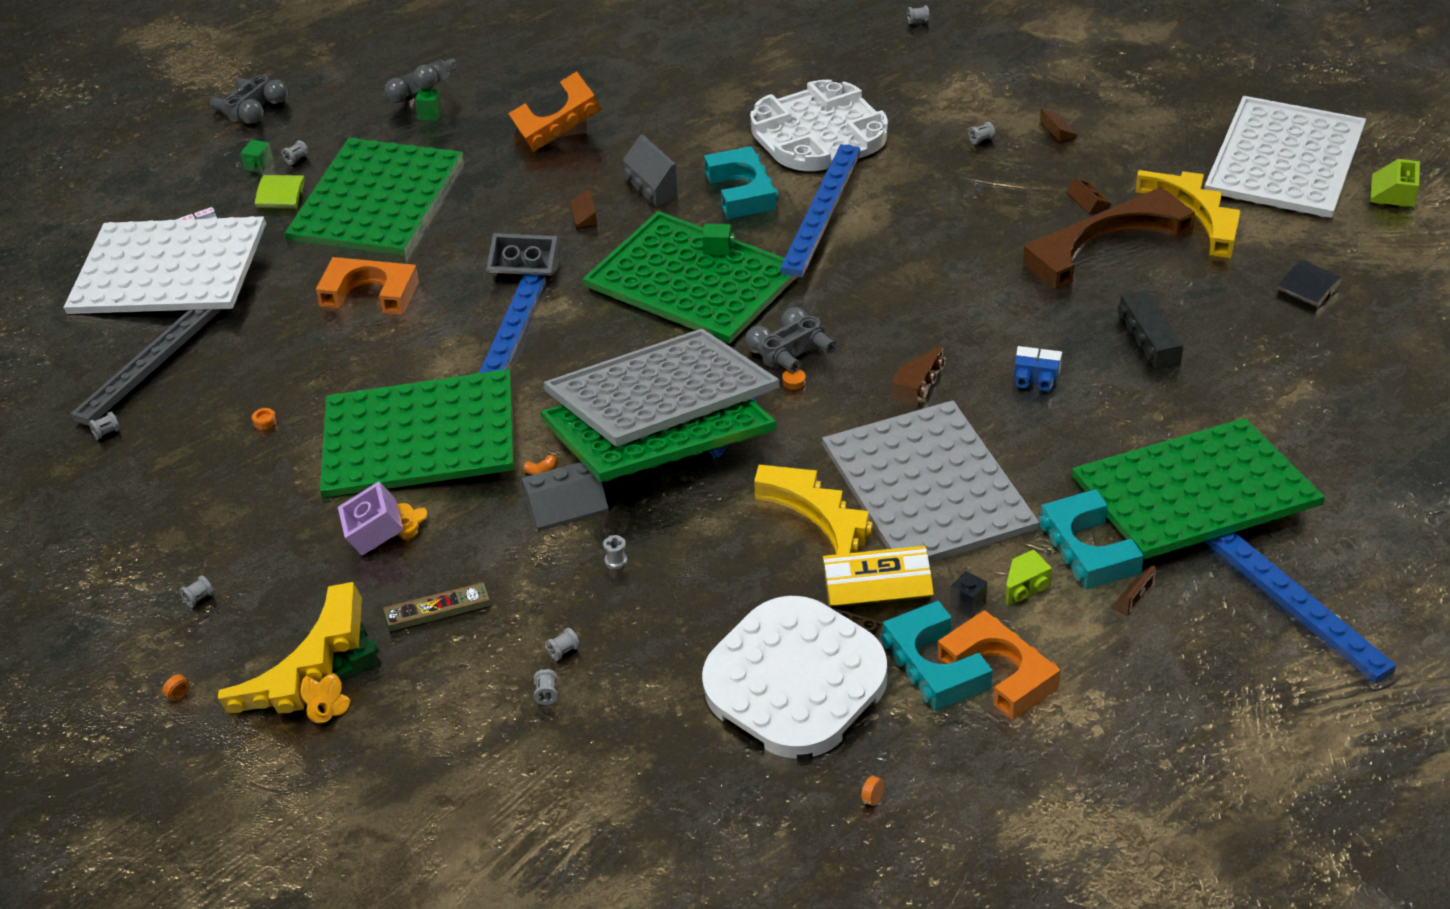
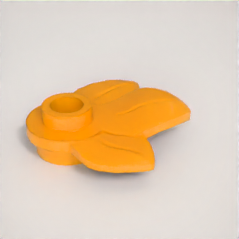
M399 503L397 506L404 530L397 535L401 539H409L417 534L419 524L427 518V510L424 507L413 510L411 505Z
M329 674L320 682L306 675L301 682L300 696L307 704L309 719L315 723H325L332 716L342 715L349 707L350 698L340 694L342 686L336 674ZM318 705L323 707L324 713L319 712Z

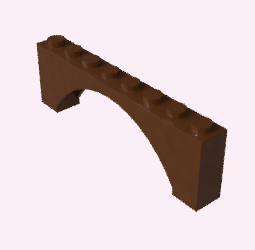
M1159 187L1024 245L1023 264L1056 290L1073 282L1075 265L1072 263V259L1089 241L1105 234L1126 230L1158 231L1173 234L1177 237L1193 230L1195 211L1164 188Z

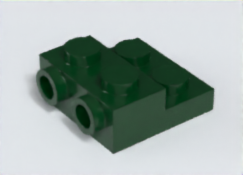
M360 622L359 648L343 652H333L332 674H336L341 682L379 665L376 655L379 653V648L373 638L369 640L366 638L368 634L362 622Z

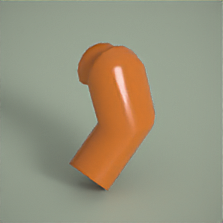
M548 455L539 464L526 461L523 471L534 475L556 469L558 459L553 455Z

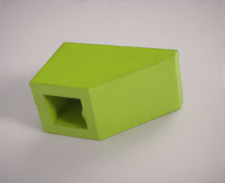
M1034 549L1012 559L1006 584L1005 603L1008 606L1022 601L1039 591H1044L1051 585L1052 567Z

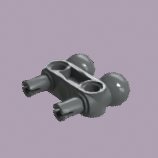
M449 58L446 61L439 59L428 65H420L413 72L405 76L390 79L385 84V96L393 103L403 102L408 96L418 92L419 89H432L438 82L449 78L450 72L456 70L458 65L457 63L452 65V63L456 62L453 58Z
M265 75L255 76L250 80L239 77L235 81L236 91L226 99L212 97L210 105H212V109L222 111L232 122L243 121L247 124H256L264 116L262 106L267 102L272 104L285 102L289 96V89L284 82L280 80L269 81V78Z
M796 306L788 308L782 313L780 320L782 328L772 333L767 327L758 325L748 330L745 337L747 348L753 353L760 354L765 365L771 367L781 365L792 374L801 367L800 361L795 357L816 346L825 351L826 354H831L836 349V342L825 335V329L820 326V320L815 316H808L802 308Z

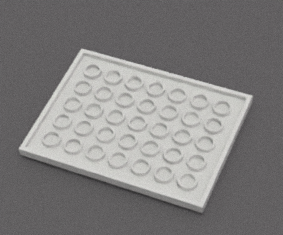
M1243 96L1204 189L1222 192V196L1231 197L1236 200L1241 199L1256 204H1266L1277 208L1295 210L1300 213L1305 212L1320 217L1332 218L1366 119Z
M250 216L241 218L104 223L64 305V310L66 314L233 309L266 226V220L264 217Z

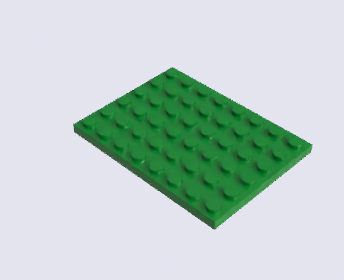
M348 138L286 230V240L405 256L463 160V154L459 151L435 149L433 147L427 148L393 142L386 143L376 140Z
M657 211L583 278V286L691 329H704L717 339L730 344L797 276L781 274V265L785 258L735 240L734 247L731 246L729 255L703 254V227Z
M510 369L405 383L341 394L336 393L326 396L320 481L322 498L360 493L377 482H380L387 489L514 470L512 375Z
M752 399L733 404L726 409L711 412L707 416L694 418L687 423H680L670 427L668 430L655 432L646 438L630 441L623 446L612 444L564 405L540 411L541 420L599 482L611 481L619 476L631 475L639 470L655 468L666 462L678 461L686 456L698 455L706 450L722 448L724 445L733 442H742L747 438L765 435L767 432L777 430L776 420Z
M1246 418L1072 468V477L1085 492L1095 489L1099 492L1108 505L1107 518L1126 540L1132 538L1143 553V559L1322 506L1325 501V496Z

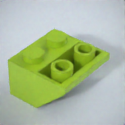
M1397 159L1373 173L1370 202L1399 205L1401 207H1415L1419 189L1420 161Z

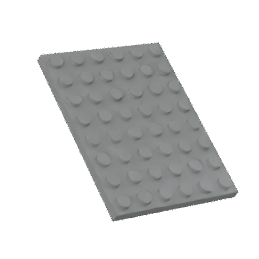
M699 329L543 382L544 391L615 446H623L630 441L646 438L655 432L668 430L672 426L687 423L700 416H707L711 412L729 408L733 404L748 401L753 397L768 394L770 391L780 388L778 378L704 329Z
M953 400L822 438L823 447L863 511H869V521L873 522L874 529L887 549L925 545L930 563L1039 530L1038 519Z

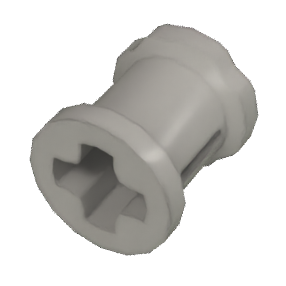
M925 5L923 8L914 9L908 7V23L913 24V22L920 21L928 23V6Z
M988 121L982 126L970 127L968 129L969 139L974 145L979 144L980 141L985 139H994V126Z
M300 140L292 147L283 148L281 151L283 159L289 165H293L296 160L302 157L306 158L309 156L306 144Z
M112 412L107 413V416L96 421H89L90 429L97 440L112 431H120L119 423Z
M609 536L603 542V548L607 553L605 564L611 569H620L627 564V555L624 553L626 542L621 536Z
M201 575L195 583L187 588H180L179 592L184 602L190 608L196 606V602L205 596H212L214 590L207 578Z
M566 628L563 630V634L553 640L548 639L545 641V646L550 656L557 661L568 651L580 648V642L575 632L570 628Z
M550 669L539 670L534 674V684L536 685L534 700L538 704L551 705L558 699V692L555 689L557 674Z

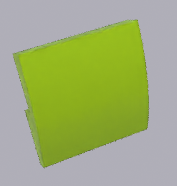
M263 175L254 204L256 208L297 209L299 196L303 194L305 177L298 175Z

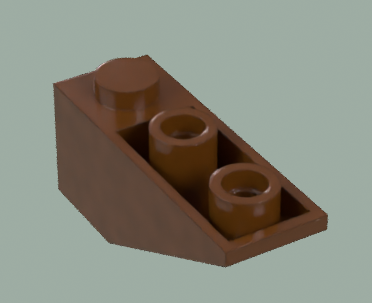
M943 346L936 347L898 369L891 381L892 400L918 406L921 399L927 396L930 384H934L937 372L942 370L945 365L946 358L943 356Z

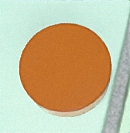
M800 369L794 374L786 370L782 375L783 385L790 390L801 389L806 384V375Z
M269 408L259 409L252 415L253 425L259 430L272 428L277 422L275 412Z
M176 674L166 681L162 688V694L170 701H177L187 693L190 682L182 674Z
M871 776L866 780L861 794L864 803L872 806L878 804L885 788V782L882 778Z

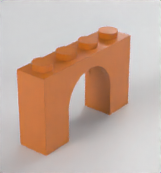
M577 71L560 81L568 96V101L557 113L547 117H538L531 112L526 103L508 113L533 152L602 110L595 95Z
M332 257L316 288L319 307L340 309L347 294L353 288L373 283L383 286L379 295L382 313L404 315L419 283L417 267L412 264Z
M985 610L938 641L937 659L943 664L954 663L980 653L982 657H1003L1017 666L1018 670L994 688L993 705L1011 720H1014L1059 688L1061 670L1058 666L1042 656L1036 648L1028 645L1017 633L1009 630L999 619L991 616Z

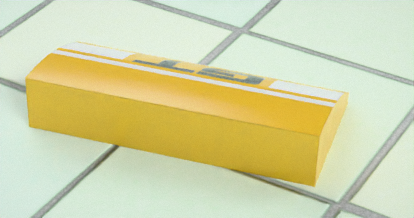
M925 545L823 556L829 607L927 598L934 595Z

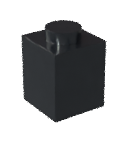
M965 571L951 585L950 608L972 619L986 604L988 582Z

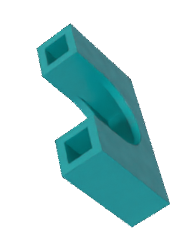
M752 146L704 155L705 174L710 184L735 179L751 182L744 186L721 190L722 209L727 219L776 210V201L779 200L778 191L776 188H773L772 179L770 176H767L765 165H761L760 156L758 153H755Z
M1096 489L1043 504L1041 506V516L1038 518L1041 529L1047 532L1052 545L1058 548L1064 563L1070 566L1075 579L1081 582L1085 590L1141 574L1144 558L1143 553L1132 538L1107 546H1091L1082 543L1074 536V534L1081 530L1106 523L1108 505Z
M939 601L884 621L883 634H881V641L884 647L890 649L897 665L904 668L911 684H915L918 687L923 700L926 703L929 702L935 711L992 689L993 670L980 653L950 664L932 663L919 655L918 651L922 647L936 642L951 633L952 617Z

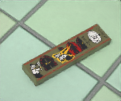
M484 582L384 607L383 609L389 631L391 632L491 605Z

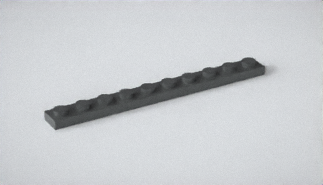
M222 309L187 311L70 413L73 421L89 426L90 420H98Z

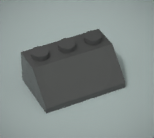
M643 134L640 135L623 159L624 169H622V174L626 181H629L648 201L658 207L678 198L676 164Z
M493 233L486 271L488 273L553 275L558 269L561 254L558 237Z
M582 462L521 478L524 500L537 531L609 512L602 483L598 481Z

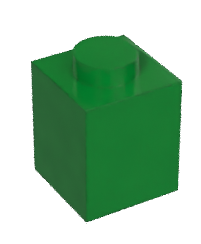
M419 89L415 99L418 120L438 121L442 110L439 89Z
M251 140L240 153L243 168L247 171L263 173L273 160L269 142Z
M731 224L704 225L702 235L703 254H730L731 246L734 247L735 233H731Z

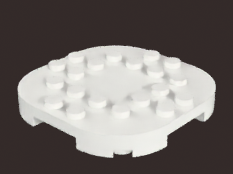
M832 80L808 82L807 90L776 99L773 94L763 97L755 103V109L751 111V131L755 139L776 161L796 170L817 171L828 169L840 144L860 147L859 158L878 151L887 140L888 121L885 113L882 110L876 112L862 98V90L847 82H842V85L832 82Z
M801 596L778 597L766 601L753 609L711 651L705 661L702 673L707 704L720 720L724 721L727 718L762 741L765 750L778 756L797 759V755L813 753V757L818 756L837 746L842 741V733L871 702L877 704L886 689L888 678L886 654L881 643L874 635L825 604Z

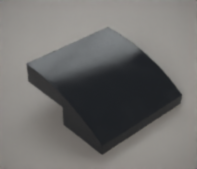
M1302 260L1282 279L1278 285V291L1319 308L1326 296H1331L1343 279L1339 275Z

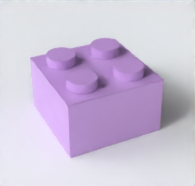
M380 482L375 483L338 507L344 537L361 555L374 550L378 545L404 530L396 499Z

